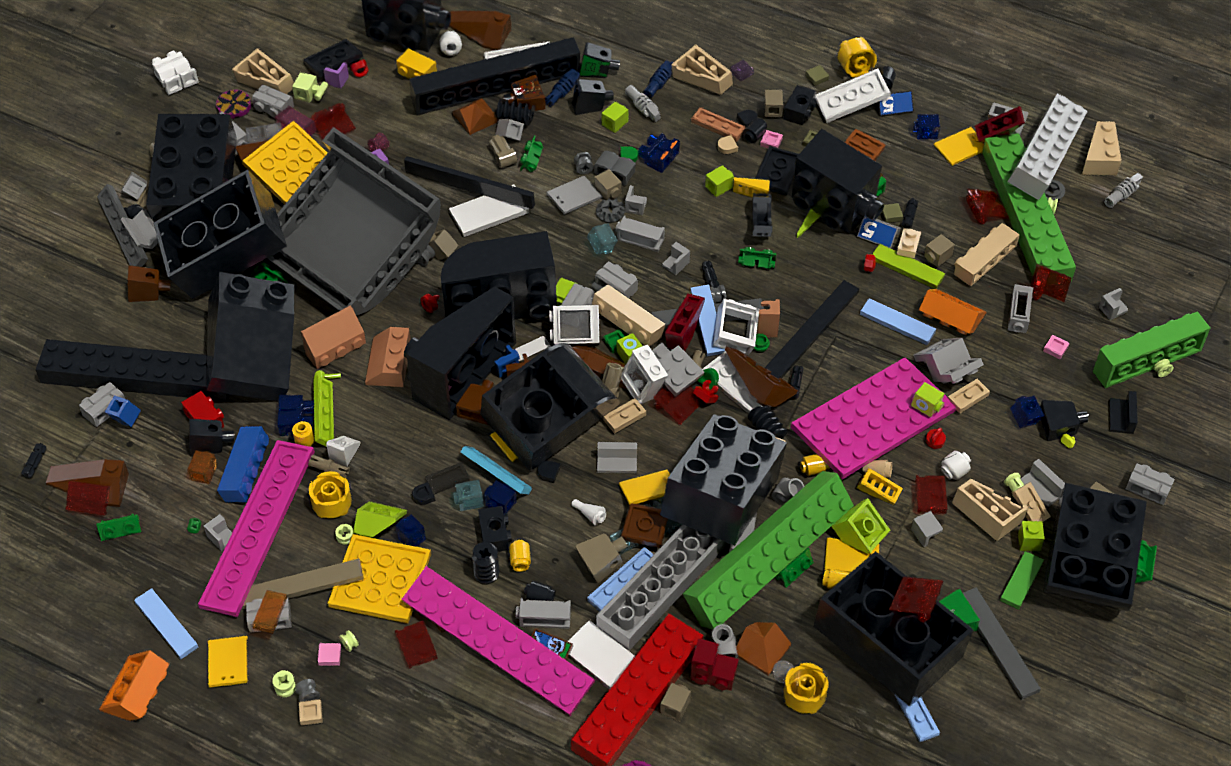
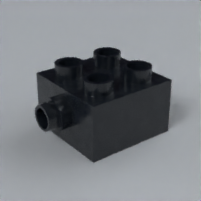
M361 0L366 37L376 42L385 41L400 45L405 49L429 52L441 29L447 30L451 22V12L441 6V0Z
M821 128L796 157L791 198H793L794 204L799 209L806 212L812 209L815 213L820 214L824 223L833 230L841 228L851 234L863 218L875 221L884 209L885 204L877 196L882 165Z

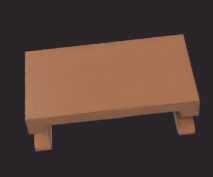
M776 299V301H762L761 306H768L770 309L759 310L757 334H764L767 337H778L780 299Z

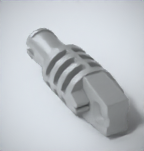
M633 85L626 88V94L633 100L634 106L644 116H649L654 122L661 119L658 107L644 93H640Z
M1137 173L1131 178L1127 177L1104 200L1105 205L1112 208L1119 201L1127 199L1139 189L1143 176Z

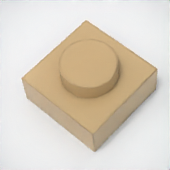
M321 700L299 702L301 725L323 723Z

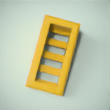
M734 177L733 192L752 198L753 193L769 194L770 180Z
M870 468L865 471L856 487L860 491L892 505L896 503L903 489ZM890 490L894 491L892 496L888 495Z

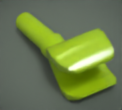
M320 370L314 375V378L317 375L325 379L341 378V373L325 374Z

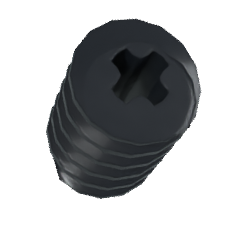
M502 99L499 100L497 106L498 120L511 119L524 123L525 126H529L535 114V105H532L531 109H529L527 103L522 108V102H519L516 107L515 101L509 105L508 100L504 104H502Z
M758 406L748 414V419L755 426L756 430H767L780 439H784L787 429L783 428V424L779 422L778 417H775V413L771 411L770 406Z
M489 542L477 544L473 548L472 554L474 577L481 584L493 583L498 578L500 572L497 548Z

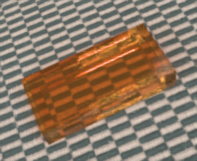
M270 590L266 591L252 624L253 629L268 633L274 632L286 603L287 594Z

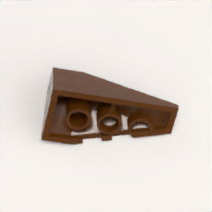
M450 11L451 22L449 27L458 33L467 35L469 40L477 41L479 46L486 49L500 50L511 31V15L497 11Z
M578 344L572 347L601 380L603 379L607 363H616L623 368L626 365L596 348ZM637 370L628 374L633 382L639 379L645 381ZM620 380L619 387L627 389L623 381Z
M726 346V353L751 395L757 399L756 402L763 407L767 405L776 407L797 394L798 390L788 382L771 375L770 370L757 365L755 360L738 349Z
M103 459L50 467L46 485L66 493H74L82 499L87 498L100 506L120 507L129 472L125 461Z

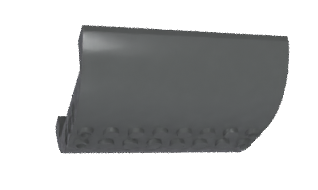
M333 127L322 140L329 149V152L277 213L287 247L280 250L277 254L267 257V259L339 311L351 306L355 314L360 315L382 302L422 255L437 227L441 203L438 197Z

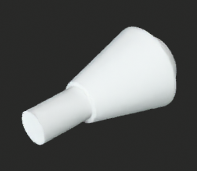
M577 499L573 500L572 506L580 510L594 525H598L605 520L606 510L604 507L584 504Z

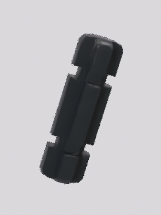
M911 198L907 203L902 221V227L906 229L913 225L918 207V201L915 198Z
M709 260L704 261L702 268L705 272L707 283L710 287L716 288L719 286V282L717 281L715 270L712 268V262Z
M795 365L793 367L790 385L797 389L798 392L790 399L796 400L799 397L804 369L802 366Z
M37 443L33 449L34 452L29 456L25 464L27 467H24L21 472L25 478L33 477L34 469H37L43 457L42 454L46 452L47 447L43 443Z

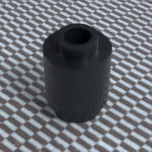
M885 66L880 70V73L890 90L893 87L896 73L894 68Z
M761 118L754 119L743 130L744 139L751 143L757 142L766 132L767 123Z
M532 580L531 584L527 583L524 590L526 600L554 601L556 590L552 589V586Z

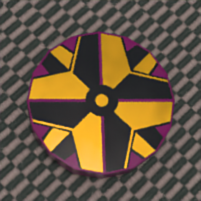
M229 90L218 97L216 107L219 113L230 114L231 119H235L237 116L240 118L251 109V99L244 91Z

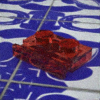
M916 475L917 513L931 511L935 514H947L945 476L925 475V477H919V475Z
M74 480L69 481L65 510L107 515L106 507L108 506L110 486Z
M424 621L406 626L399 631L395 630L409 669L414 665L419 666L438 659Z

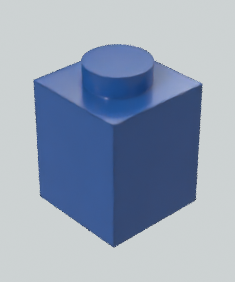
M114 395L105 413L118 423L132 427L141 410L129 400Z

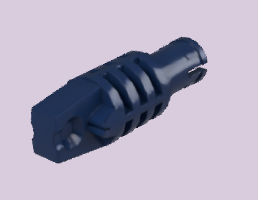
M666 60L650 78L649 85L643 91L647 97L652 98L657 90L662 89L672 75L671 65L674 62Z
M572 69L562 76L553 86L552 92L545 97V103L552 107L559 98L565 97L575 86L576 79L580 78V73Z

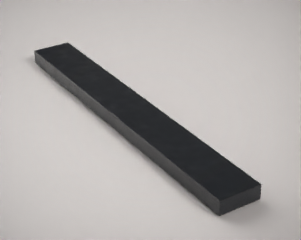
M406 156L404 159L406 173L529 209H533L535 206L534 192Z
M843 280L767 364L765 368L771 371L770 374L778 379L783 378L859 293V288Z

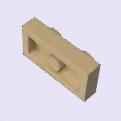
M903 228L897 255L915 258L921 232Z
M975 379L949 395L948 399L960 414L989 396L990 391L978 379Z
M634 398L605 415L603 420L615 434L646 416V410Z
M1031 482L1012 492L1019 506L1025 505L1029 507L1025 515L1028 521L1043 522L1051 517Z

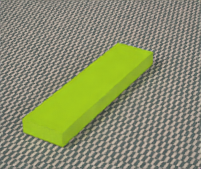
M879 244L873 252L877 263L931 288L937 289L945 277V273L910 257L897 255V251L882 244Z
M317 375L314 378L315 442L326 446L327 441L334 439L333 382Z

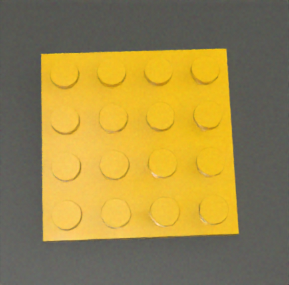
M292 121L246 157L242 164L285 205L326 156L327 152L295 121Z
M353 534L343 562L360 559L364 579L334 586L328 606L349 612L409 623L413 608L404 603L402 598L428 565L431 550Z

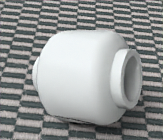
M447 31L441 35L439 40L441 51L448 56L458 54L462 48L460 36L454 31Z
M953 451L942 460L941 470L948 479L959 480L970 471L969 462H971V459L965 452Z

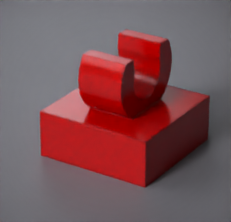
M705 380L702 386L695 387L692 393L705 403H716L719 396L715 393L719 387L713 386L710 390V380Z

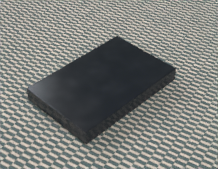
M345 39L304 58L303 62L306 67L321 78L324 76L325 67L338 70L343 62L348 65L364 56L362 51Z
M769 146L755 179L770 180V192L787 196L794 179L796 157L799 154Z

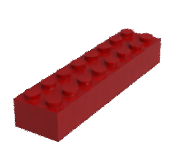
M668 614L572 738L571 751L594 766H613L665 697L671 683L677 681L692 661L698 638L703 639L704 635L671 614Z

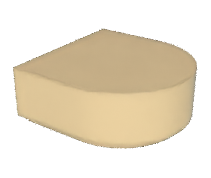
M731 135L723 137L718 141V150L721 153L730 154L738 151V146Z

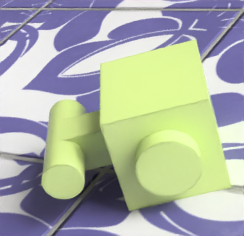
M300 73L292 86L294 99L311 102L314 97L315 100L320 101L328 87V83L322 82L318 86L316 76Z

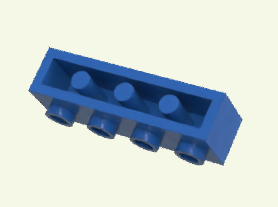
M262 426L240 427L217 489L225 502H247L248 496L252 491L254 479L257 477L260 462L263 460L265 448L269 443V437Z

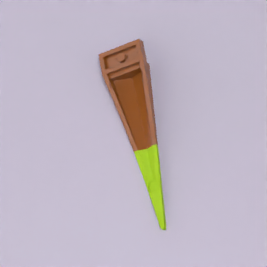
M856 128L845 142L876 161L886 144ZM812 209L809 211L797 233V238L820 217V214L815 213Z

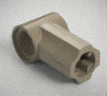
M500 135L493 136L489 143L495 153L499 168L517 163L516 153L513 148L508 146L504 137Z
M607 363L602 382L618 398L620 393L619 383L624 368L616 363Z

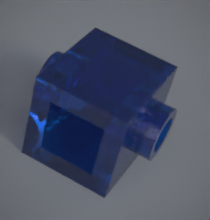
M918 114L917 121L913 122V132H916L917 139H938L940 131L939 114Z
M1021 396L1015 400L1016 403L1010 408L1020 428L1036 425L1045 416L1035 396Z
M497 480L492 486H488L484 493L486 506L488 508L502 506L503 513H508L517 502L516 491L511 489L509 485L502 484Z
M412 514L407 518L401 519L395 525L397 538L405 545L417 547L426 540L423 525Z

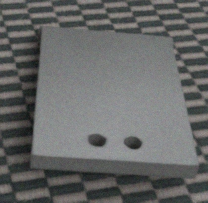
M585 176L547 191L548 197L563 214L603 197Z

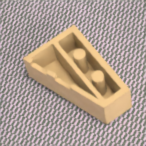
M697 45L693 46L671 65L673 78L720 95L733 85L732 72Z
M258 48L232 69L239 83L257 89L262 85H266L285 94L293 90L294 82L291 75Z
M1097 122L1082 175H1117L1122 160L1115 122Z
M970 479L957 489L952 503L998 541L1021 524L1029 507L1025 505L1021 507L1011 502V498L1007 496L1003 498L993 493V489Z

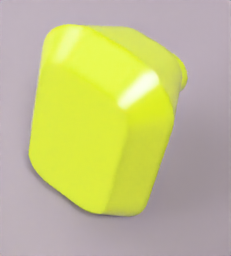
M1063 434L1061 442L1071 449L1075 444V438L1068 434Z

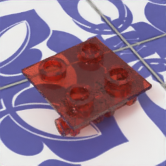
M337 103V105L332 106V109L329 106L328 111L324 108L311 115L310 120L322 139L326 137L333 127L343 134L356 129L346 114V108L343 103Z
M967 189L969 194L966 196V201L979 223H986L988 217L1009 218L995 192Z
M1036 264L1030 286L1033 287L1032 298L1037 300L1045 294L1065 302L1072 278Z
M664 386L653 397L655 399V408L658 410L664 409L679 426L704 401L692 393L694 389L691 386L687 387L676 397Z
M903 577L890 610L917 613L918 619L926 622V620L930 619L931 611L935 607L943 580Z

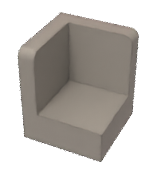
M499 119L496 135L520 141L524 124L511 119Z
M131 172L123 184L122 190L138 200L147 186V181Z
M630 186L625 200V212L643 216L647 197L634 195V186Z
M675 242L671 246V256L663 262L662 266L674 275H677L690 263V250Z
M1120 288L1102 296L1099 308L1109 320L1128 311V308L1120 300L1122 294Z
M929 511L913 519L911 530L922 546L925 547L928 545L929 538L941 533L943 528L932 512Z
M219 514L205 524L204 529L207 537L223 551L232 532L227 528L225 519Z

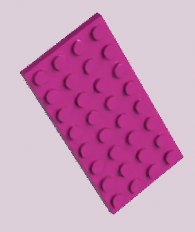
M903 358L793 421L790 428L835 473H838L841 479H844L954 413L956 407L945 394L942 400L944 402L942 409L939 413L935 412L932 417L912 407L914 395L924 382L936 389L938 388L908 359Z

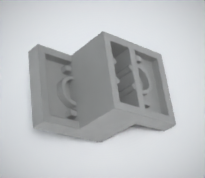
M963 338L942 339L913 355L916 362L924 361L927 364L934 382H942L943 384L948 382L957 383L963 380L962 377L964 375L974 374L978 372L977 368L984 365L981 358L970 357Z
M661 343L652 350L668 374L658 393L668 388L676 397L704 375V371L679 345L669 351ZM637 366L638 373L648 382L640 368Z

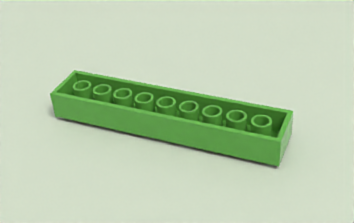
M1020 134L985 138L982 154L1015 232L1020 234L1018 242L1036 286L1072 281L1076 265L1045 193L1037 200L1008 182L1025 150Z
M820 472L683 593L700 626L714 629L716 626L723 624L854 506L838 473Z

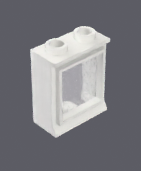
M599 305L553 306V311H549L550 322H553L554 329H550V341H554V344H599Z
M647 344L632 350V355L624 367L621 380L633 398H636L640 404L654 399L668 374Z

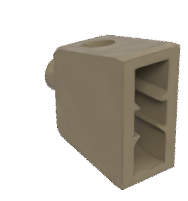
M601 534L577 544L575 547L596 582L599 583L622 564L623 561L618 552L628 546L622 536L611 542L607 534Z

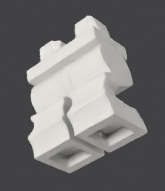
M173 50L164 59L157 57L152 60L155 75L162 83V86L165 87L168 95L182 90V87L187 88L199 82L196 70L190 68L188 61L181 52L176 53Z

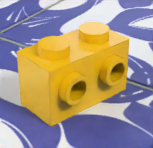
M409 48L396 60L398 73L408 78L437 72L436 61Z

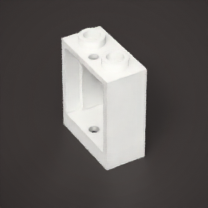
M723 299L717 310L713 346L723 349L727 346L749 355L755 347L759 308L741 304L734 300ZM725 314L748 320L746 337L723 331Z

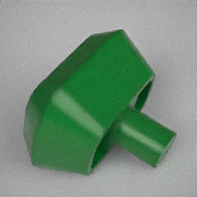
M191 518L187 527L188 531L198 533L202 523L201 520Z

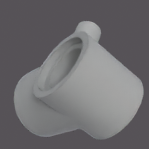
M782 478L774 489L772 498L778 504L784 505L804 487V484L798 478Z
M726 624L716 626L713 629L712 638L715 643H719L718 654L737 658L736 638L731 627ZM722 635H729L726 640H719Z

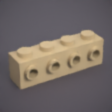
M1003 223L997 228L994 227L989 235L981 238L974 248L971 247L964 257L957 259L954 264V275L969 286H972L1017 247L1020 234Z
M610 285L594 293L592 305H599V314L626 333H633L643 345L648 344V346H651L662 338L665 323Z

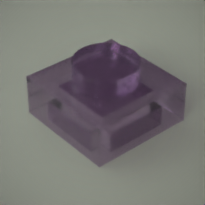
M744 60L730 67L732 74L740 81L754 74V69Z

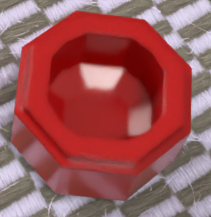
M866 254L864 271L872 272L876 266V257L874 254Z

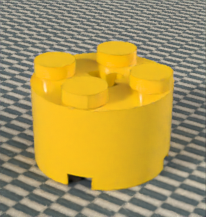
M863 37L843 41L840 44L837 58L846 73L851 75V77L857 78L868 73L871 67H875L877 56Z
M324 472L319 474L317 479L309 485L312 508L318 517L336 518L348 513L352 498L349 483L345 477L343 478L337 472Z
M802 663L795 668H791L786 675L784 686L786 705L797 712L816 713L823 706L828 690V679L824 675L823 670L811 663Z

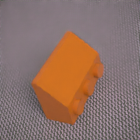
M929 289L919 308L920 311L924 312L923 316L929 319L935 317L940 320V324L947 327L952 325L957 328V332L964 335L974 333L986 314V311L938 289Z
M150 650L128 656L99 710L128 721L142 718L147 712L149 701L157 693V686L167 674L166 670L169 663Z

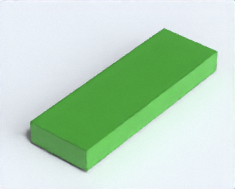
M1025 551L1000 601L1019 610L1044 559Z

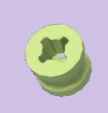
M280 671L274 675L273 685L276 694L280 697L291 696L295 692L294 687L296 685L292 673Z

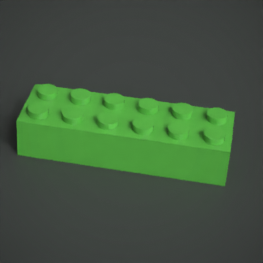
M1197 311L1192 314H1186L1177 320H1170L1164 325L1154 326L1143 333L1139 332L1130 338H1123L1112 345H1105L1099 351L1093 373L1104 388H1108L1154 370L1155 364L1163 359H1168L1172 363L1202 351L1210 327Z

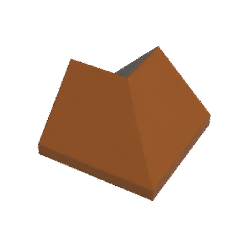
M482 98L452 111V114L469 135L499 122L497 115Z
M756 622L745 628L736 649L738 658L769 676L790 648L791 642L776 623Z

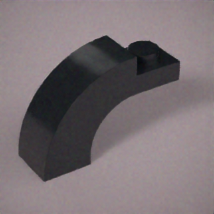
M753 193V236H771L773 227L771 222V194Z

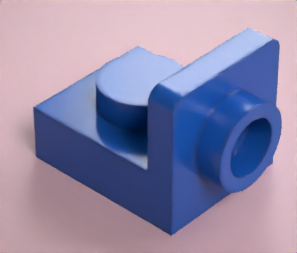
M510 345L505 346L506 356L500 357L495 361V371L499 378L506 375V365L519 363L520 356Z

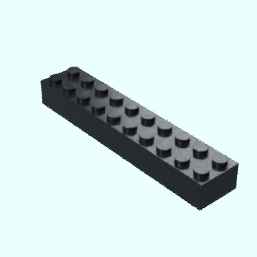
M574 37L415 76L409 78L411 101L418 116L473 102L480 98L484 99L511 92L512 83L536 75L539 84L559 80L572 69L580 73V50Z
M46 339L35 369L40 382L44 384L98 389L100 386H105L110 382L120 391L189 398L202 391L206 397L210 396L212 400L228 402L230 395L206 391L207 355Z

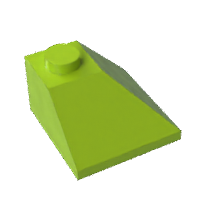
M868 498L851 508L832 525V528L843 543L867 554L871 553L890 531Z
M368 502L357 509L353 533L370 538L374 537L406 515L407 510Z

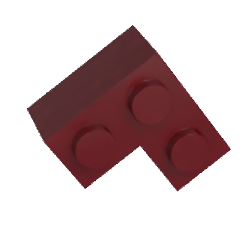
M698 638L692 658L691 680L700 685L707 684L715 686L719 690L732 691L739 659L718 654L719 643Z

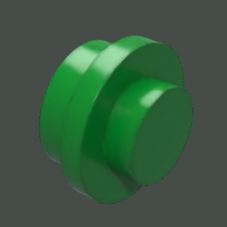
M756 334L755 347L753 349L758 352L766 351L770 345L768 337L764 334Z

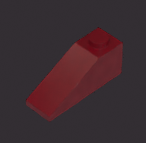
M1021 106L975 125L978 142L984 143L985 138L1010 135L1025 124Z
M687 293L665 332L667 348L674 349L679 345L686 351L693 338L705 297Z

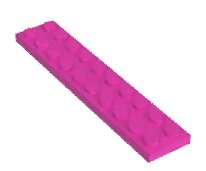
M280 440L276 441L198 603L200 609L238 617L307 470L309 459H312L311 456L315 452L313 447Z
M427 566L402 598L404 603L569 716L573 714L595 682L592 677Z

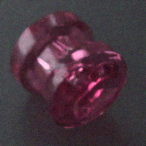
M380 132L373 139L370 138L367 141L372 152L377 149L382 151V149L389 147L388 139Z

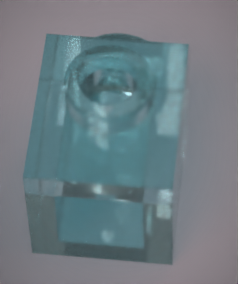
M608 223L593 227L587 236L596 254L610 253L618 242Z
M479 480L455 484L456 492H453L454 503L459 504L460 511L484 507Z

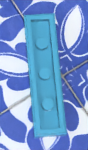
M468 446L462 448V454L519 493L529 494L531 492V486L475 448Z

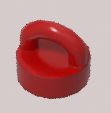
M364 59L350 65V69L356 77H363L368 73L367 63ZM364 68L362 73L357 72L358 69Z
M430 294L421 297L422 307L427 312L432 313L438 309L437 301L440 296L437 294L434 296Z
M942 428L933 429L927 433L926 443L929 447L939 449L944 446L946 435L942 432Z

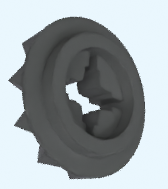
M1052 179L1044 192L1047 200L1050 197L1052 200L1058 199L1061 201L1065 195V187L1062 183Z
M609 198L606 201L602 199L601 203L597 204L596 213L603 221L615 222L624 216L625 207L622 202H618L617 198L615 200ZM608 207H612V213H610Z

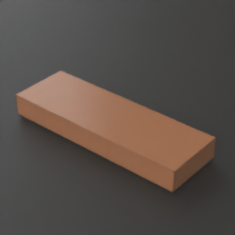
M699 108L691 119L692 123L724 137L731 135L736 142L742 136L745 126L703 108Z

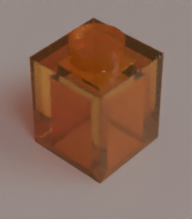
M195 451L187 469L191 481L210 484L217 468L215 455L208 451Z

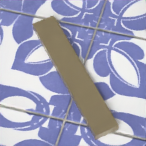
M355 559L252 585L242 608L243 610L246 609V603L252 602L254 599L272 600L276 596L292 598L363 580L360 559Z

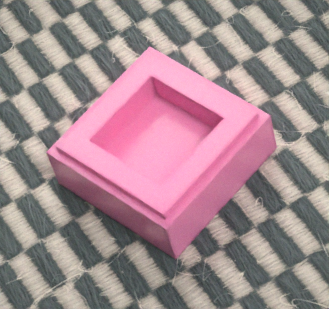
M766 130L760 146L778 148L783 135Z
M1052 335L1045 345L1043 352L1061 359L1069 347V342Z
M320 643L318 665L340 666L341 643Z

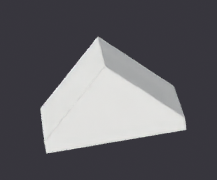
M346 436L327 441L326 446L329 459L347 467L361 442Z

